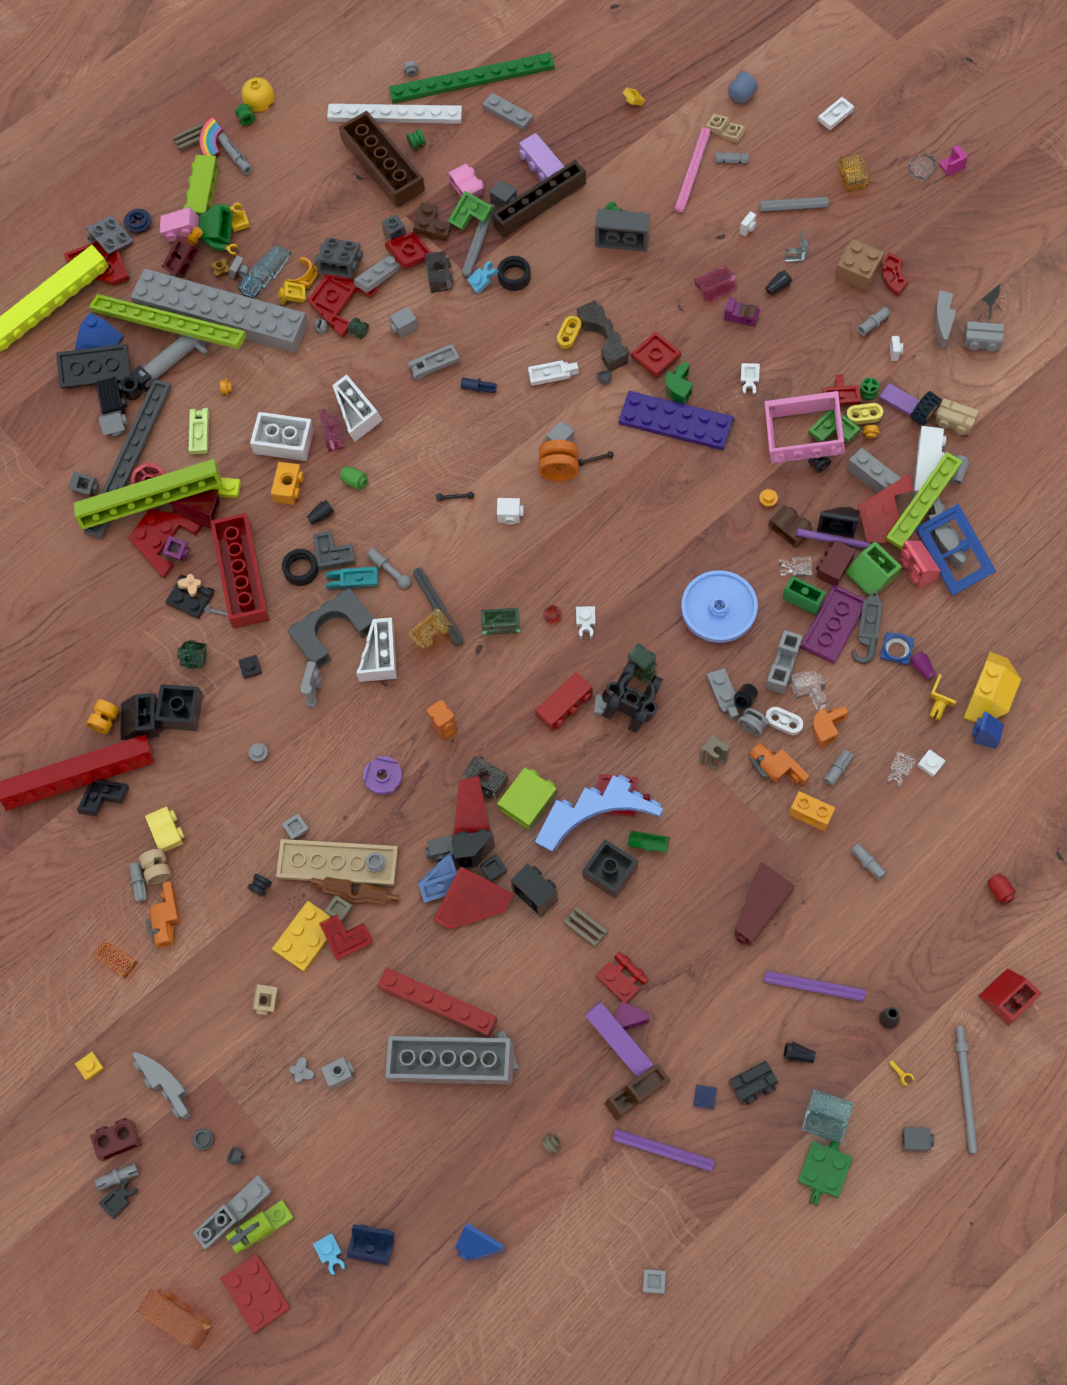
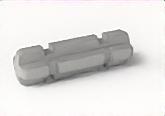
M716 152L715 161L717 163L725 161V163L741 162L747 164L749 162V154L742 153V155H739V153L726 152L723 154V152Z

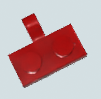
M843 374L836 375L835 387H823L822 393L838 391L840 406L859 405L861 403L859 385L844 386Z

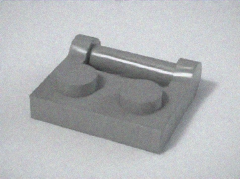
M308 661L300 690L306 697L305 702L307 706L313 708L317 705L315 696L317 689L322 686L323 678L320 676V670H318L316 663Z

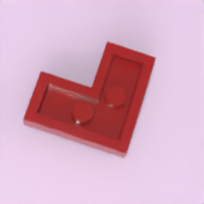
M337 914L319 923L336 960L373 942L364 923L345 931Z

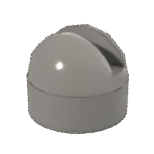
M317 319L314 322L315 332L317 334H325L328 331L329 327L326 320Z

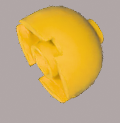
M254 77L244 83L241 90V98L243 104L250 105L252 112H263L268 110L271 104H274L275 93L272 85L266 79Z

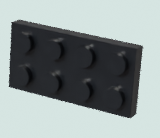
M127 344L56 352L61 389L96 385V381L109 379L110 377H116L118 382H121L126 376H131Z

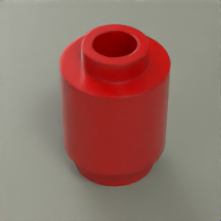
M1001 873L994 875L987 881L989 884L988 888L999 903L1004 902L1008 904L1015 899L1014 894L1016 890Z

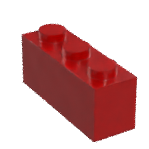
M575 672L535 709L536 717L551 732L556 728H561L568 716L576 714L579 706L583 702L587 703L592 698L593 687Z

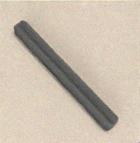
M418 567L413 571L416 580L456 646L464 642L462 635L421 567Z

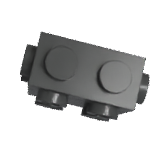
M326 238L324 244L320 246L319 255L315 257L318 273L352 278L353 273L358 269V262L363 257L360 243Z

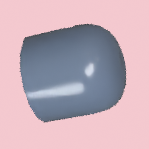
M740 71L728 86V94L736 103H745L758 90L756 80L745 71Z

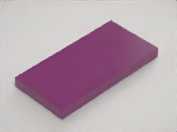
M834 584L800 648L835 664L862 614L865 598Z

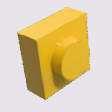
M626 87L623 91L629 104L633 106H642L645 100L637 90Z
M241 210L243 215L240 217L234 213L232 214L231 225L234 232L250 227L244 210Z
M90 1052L75 1063L86 1081L91 1080L104 1070L94 1052Z

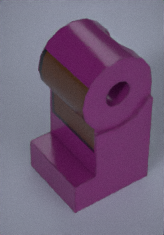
M729 297L724 320L754 326L756 325L760 309L754 305L736 302L735 298Z

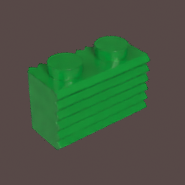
M792 576L784 589L782 599L817 615L824 603L826 592L818 587L815 588V586L808 584V582L805 583L801 579L798 580V577Z

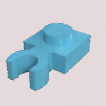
M490 261L485 264L484 269L478 268L467 279L473 289L479 294L492 282L489 278L498 273L496 268L490 271L494 265Z
M332 1233L313 1244L322 1263L325 1264L329 1261V1272L332 1275H336L334 1271L336 1264H340L343 1270L346 1269L345 1263L337 1257L342 1254V1251Z

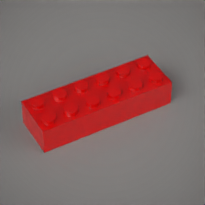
M247 513L210 521L228 618L232 628L269 621L252 527Z

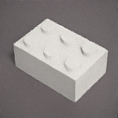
M258 412L250 442L253 453L307 461L314 434L312 420Z

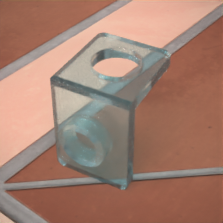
M801 231L800 248L785 249L784 261L805 259V252L808 251V240H805L804 231ZM790 253H798L797 256H789Z

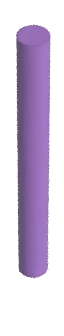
M799 528L796 531V536L831 543L837 540L847 546L862 549L870 546V543Z

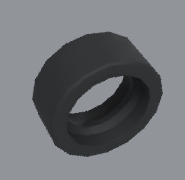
M509 256L498 265V280L503 288L509 291H518L525 288L530 282L531 270L529 263L524 258ZM518 267L524 270V275L519 279L512 280L506 278L504 272L509 268Z
M295 549L285 555L282 561V570L286 580L291 584L305 586L316 578L318 564L315 556L310 551ZM298 559H306L311 564L310 570L302 576L292 575L289 570L290 565Z

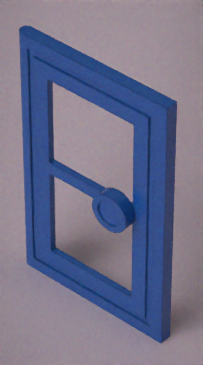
M959 504L917 527L916 531L941 570L940 575L952 596L997 572ZM955 518L966 540L960 541L956 548L942 555L929 532ZM971 547L982 568L956 582L944 558L959 550L966 552Z

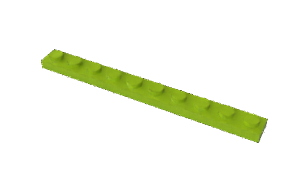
M99 294L96 295L89 306L91 312L235 349L240 348L247 336L245 331Z

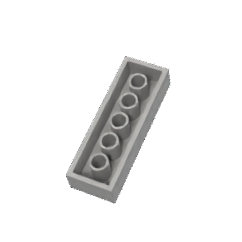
M389 1036L385 1078L391 1082L513 1085L515 1043L511 1038Z

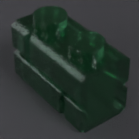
M519 608L481 610L483 635L510 634V632L521 633Z
M637 644L628 654V662L636 665L633 676H637L639 681L646 683L648 680L651 681L653 676L657 674L655 670L658 665L656 663V655L650 650L647 651V648L642 644Z

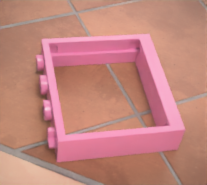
M838 391L765 401L771 464L845 454ZM835 410L838 440L775 448L774 417Z

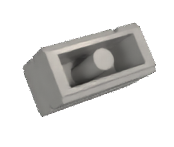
M967 321L964 330V347L970 350L987 349L990 352L1000 350L1003 343L1004 324Z

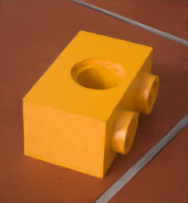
M278 462L271 490L273 502L295 505L296 499L300 497V483H303L304 472H302L300 464Z
M799 791L791 806L789 816L825 832L834 814L835 807Z

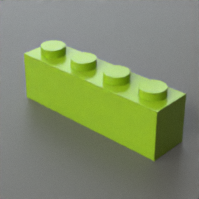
M196 155L195 161L192 162V176H189L190 187L186 191L187 203L184 204L183 209L190 207L199 216V220L200 215L212 207L219 170L216 156Z

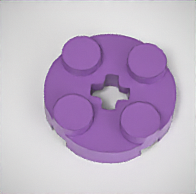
M379 756L366 764L363 771V779L367 789L377 795L393 794L402 782V771L393 758ZM385 771L388 777L380 780L378 774H382Z

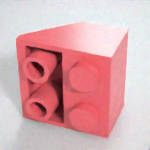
M907 540L904 542L899 563L909 573L910 581L916 584L919 589L937 580L941 570L922 541Z

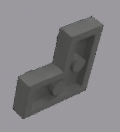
M332 531L313 534L319 570L355 564L352 544L334 547Z

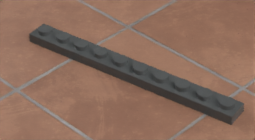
M156 379L153 380L101 494L127 486L172 388L170 383ZM111 521L86 528L84 533L103 539Z

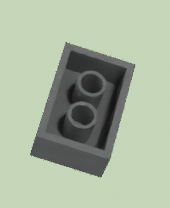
M597 210L595 247L647 252L650 235V214L628 212L625 210Z

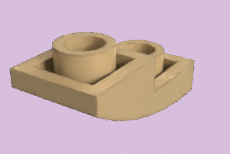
M713 114L706 125V128H709L714 134L735 143L739 142L745 132V126L730 123L729 117Z

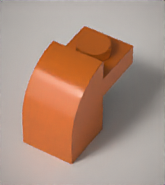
M845 706L841 708L835 707L828 714L823 707L816 713L812 725V735L819 748L837 740L839 733L834 725L847 719L849 712Z

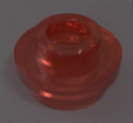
M550 605L545 608L543 617L548 623H557L562 618V611L558 606ZM551 613H555V614H556L555 617H550L549 615H550Z

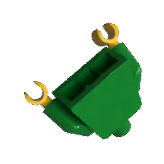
M235 203L233 206L215 204L207 212L200 215L199 228L203 231L200 239L204 240V243L210 248L225 252V250L229 251L232 256L236 257L238 254L232 252L234 248L239 249L236 244H230L229 246L227 244L230 243L232 214L234 212L236 216H242L243 212L237 209H243L240 203Z

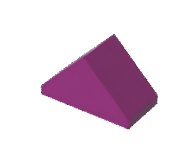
M623 1001L614 1017L624 1030L650 1022L647 1013Z

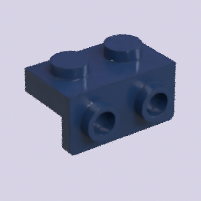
M353 1225L347 1258L389 1266L395 1243L394 1232L384 1228H370L367 1225Z

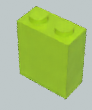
M524 767L497 803L498 810L530 831L556 797L557 788L552 781L548 779L545 781L540 778L539 773L535 770H528Z

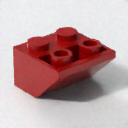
M1007 968L978 997L1009 1027L1042 993L1027 978Z

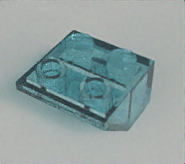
M813 1089L807 1104L801 1130L842 1144L854 1103Z

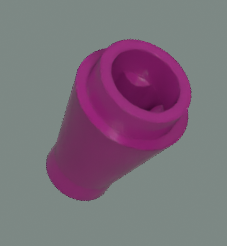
M923 651L909 659L912 662L911 665L926 680L936 675L928 655L924 654Z

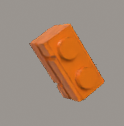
M439 700L427 708L430 725L441 740L453 737L457 730L454 714L448 709L445 702Z

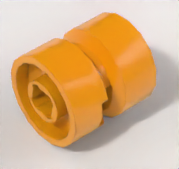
M98 699L93 708L94 713L90 714L86 725L99 733L109 734L113 726L111 721L116 719L120 709L108 701Z

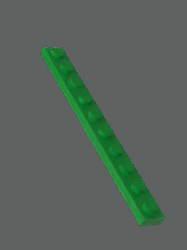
M551 52L397 84L389 86L392 104L550 71L555 69V64Z

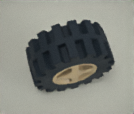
M928 391L917 403L910 418L924 426L937 411L942 399L933 392Z

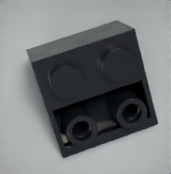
M155 693L137 694L121 703V740L133 739L145 734L148 738L159 737V726L155 722L158 703Z
M486 829L478 830L477 833L461 831L457 835H452L454 860L457 869L460 866L463 868L478 867L495 847L493 833Z

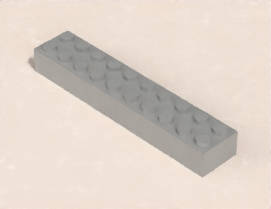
M145 268L130 296L135 304L242 330L247 335L246 340L292 353L297 352L309 325L306 313Z

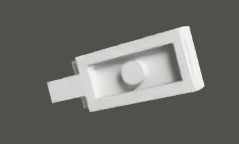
M561 360L528 367L531 386L568 379L573 375L579 374L577 362L568 364V362Z

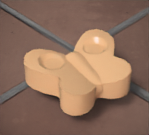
M188 574L187 578L178 581V587L180 589H188L189 595L194 597L197 594V588L201 587V581L194 579L192 574Z

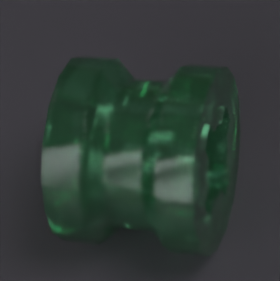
M355 317L349 323L347 331L351 335L355 334L361 340L368 333L369 324L366 322L362 323L359 318Z

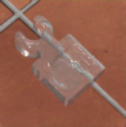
M792 557V562L785 559L779 560V566L786 567V569H780L779 575H787L789 572H792L795 577H812L811 557Z
M898 751L889 769L894 773L888 776L887 783L889 784L892 779H896L898 781L896 788H900L903 782L902 776L908 778L916 759Z

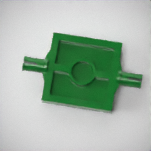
M833 1135L830 1146H823L812 1142L798 1183L808 1186L813 1191L809 1203L813 1204L814 1201L815 1206H818L821 1194L839 1198L853 1157L843 1154L838 1150L842 1139L840 1136L837 1138V1135Z

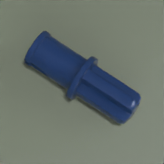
M462 377L461 389L473 390L476 393H479V391L496 393L497 384L484 382L479 378L476 380Z

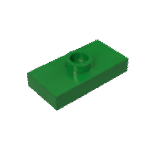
M630 831L628 846L642 848L645 851L667 852L670 837Z

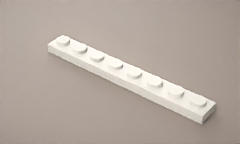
M329 104L327 114L328 122H348L367 110L375 121L380 123L461 124L462 106Z

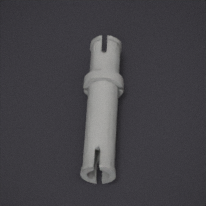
M225 133L219 135L217 140L229 156H231L233 163L241 169L244 175L250 174L253 168L247 162L245 155L239 152Z

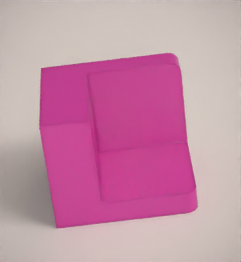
M957 145L952 148L951 156L940 161L939 166L947 176H950L966 167L968 156Z

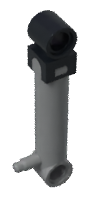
M184 335L179 337L144 367L139 365L130 372L132 376H126L121 380L120 386L125 397L129 400H137L141 396L142 390L144 392L149 390L154 379L159 378L194 348H197L206 355L208 350L204 344L208 341Z

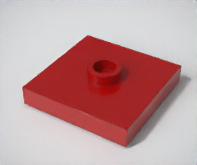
M414 232L385 242V248L404 270L433 258V253Z
M656 331L631 353V357L656 378L681 356V352Z

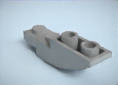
M939 497L931 507V515L928 516L927 521L945 511L944 504L940 502ZM949 522L929 532L942 555L956 548L959 542L962 541L960 534H957L956 528L950 529ZM961 550L946 557L949 563L958 570L963 568L967 560L966 553Z
M137 1052L132 1054L135 1058L133 1064L139 1072L143 1071L146 1076L143 1080L148 1088H153L157 1092L161 1090L166 1101L171 1100L174 1105L171 1109L177 1118L181 1117L185 1121L191 1118L192 1115L182 1100L189 1094L176 1077L153 1059Z
M258 1175L231 1201L223 1204L193 1234L204 1249H208L257 1210L273 1190L263 1177Z

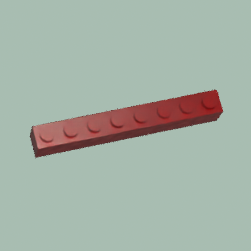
M145 734L0 781V802L4 809L8 811L89 785L96 780L108 779L155 763L152 746Z

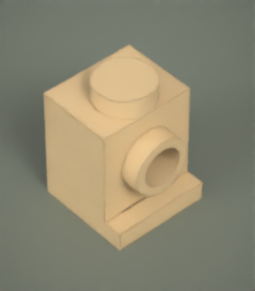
M255 985L252 1009L256 1010V1014L268 1015V1012H274L277 987ZM262 996L266 997V1004L260 1003V998Z

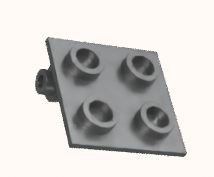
M112 215L86 227L89 232L87 240L92 243L97 241L108 254L134 241Z

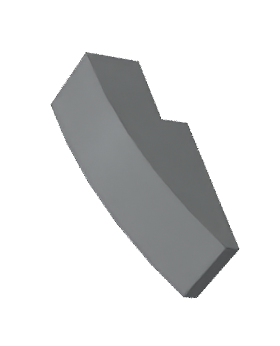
M939 291L934 317L935 331L941 349L946 347L956 310L949 309L954 294Z

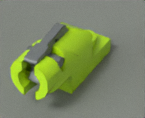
M281 1200L267 1211H261L250 1220L244 1222L227 1234L226 1238L232 1243L233 1250L238 1254L254 1243H260L292 1221L294 1217L285 1202Z

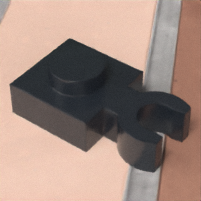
M128 1179L121 1183L119 1191L113 1188L98 1203L113 1219L128 1206L129 1202L126 1198L135 1195L138 1191L136 1187H133L130 1191L126 1190L127 1185L130 1184Z

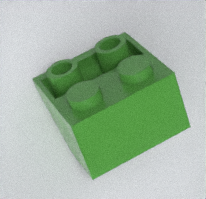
M875 541L858 556L845 574L870 596L874 590L879 594L898 578L902 566Z

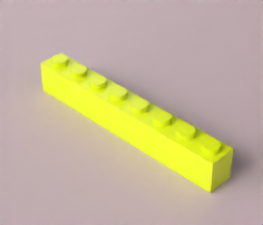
M93 245L0 316V352L7 349L14 341L21 338L28 330L34 328L42 319L48 317L51 312L62 306L65 301L76 295L79 290L90 284L93 279L103 274L109 268L104 257Z

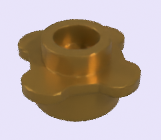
M225 258L210 264L211 268L214 269L213 273L215 276L222 277L229 272L230 267L227 266Z

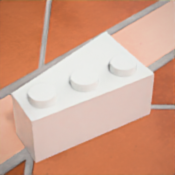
M347 374L333 385L348 432L354 442L383 421L378 411Z
M392 618L373 619L367 636V643L361 656V663L356 673L359 682L397 679L395 633Z

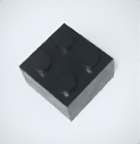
M161 684L155 714V722L159 728L197 731L203 694L199 687Z
M604 839L582 870L583 878L616 899L638 868V860Z
M527 863L511 879L512 891L535 913L542 917L558 901L557 887L550 879L546 881L536 866L531 867Z

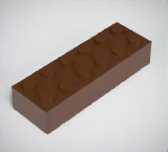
M367 110L339 126L342 142L396 207L425 191L423 177Z

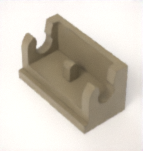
M712 735L700 749L699 762L701 764L704 763L712 770H717V766L713 765L712 761L716 759L725 765L728 761L730 747Z

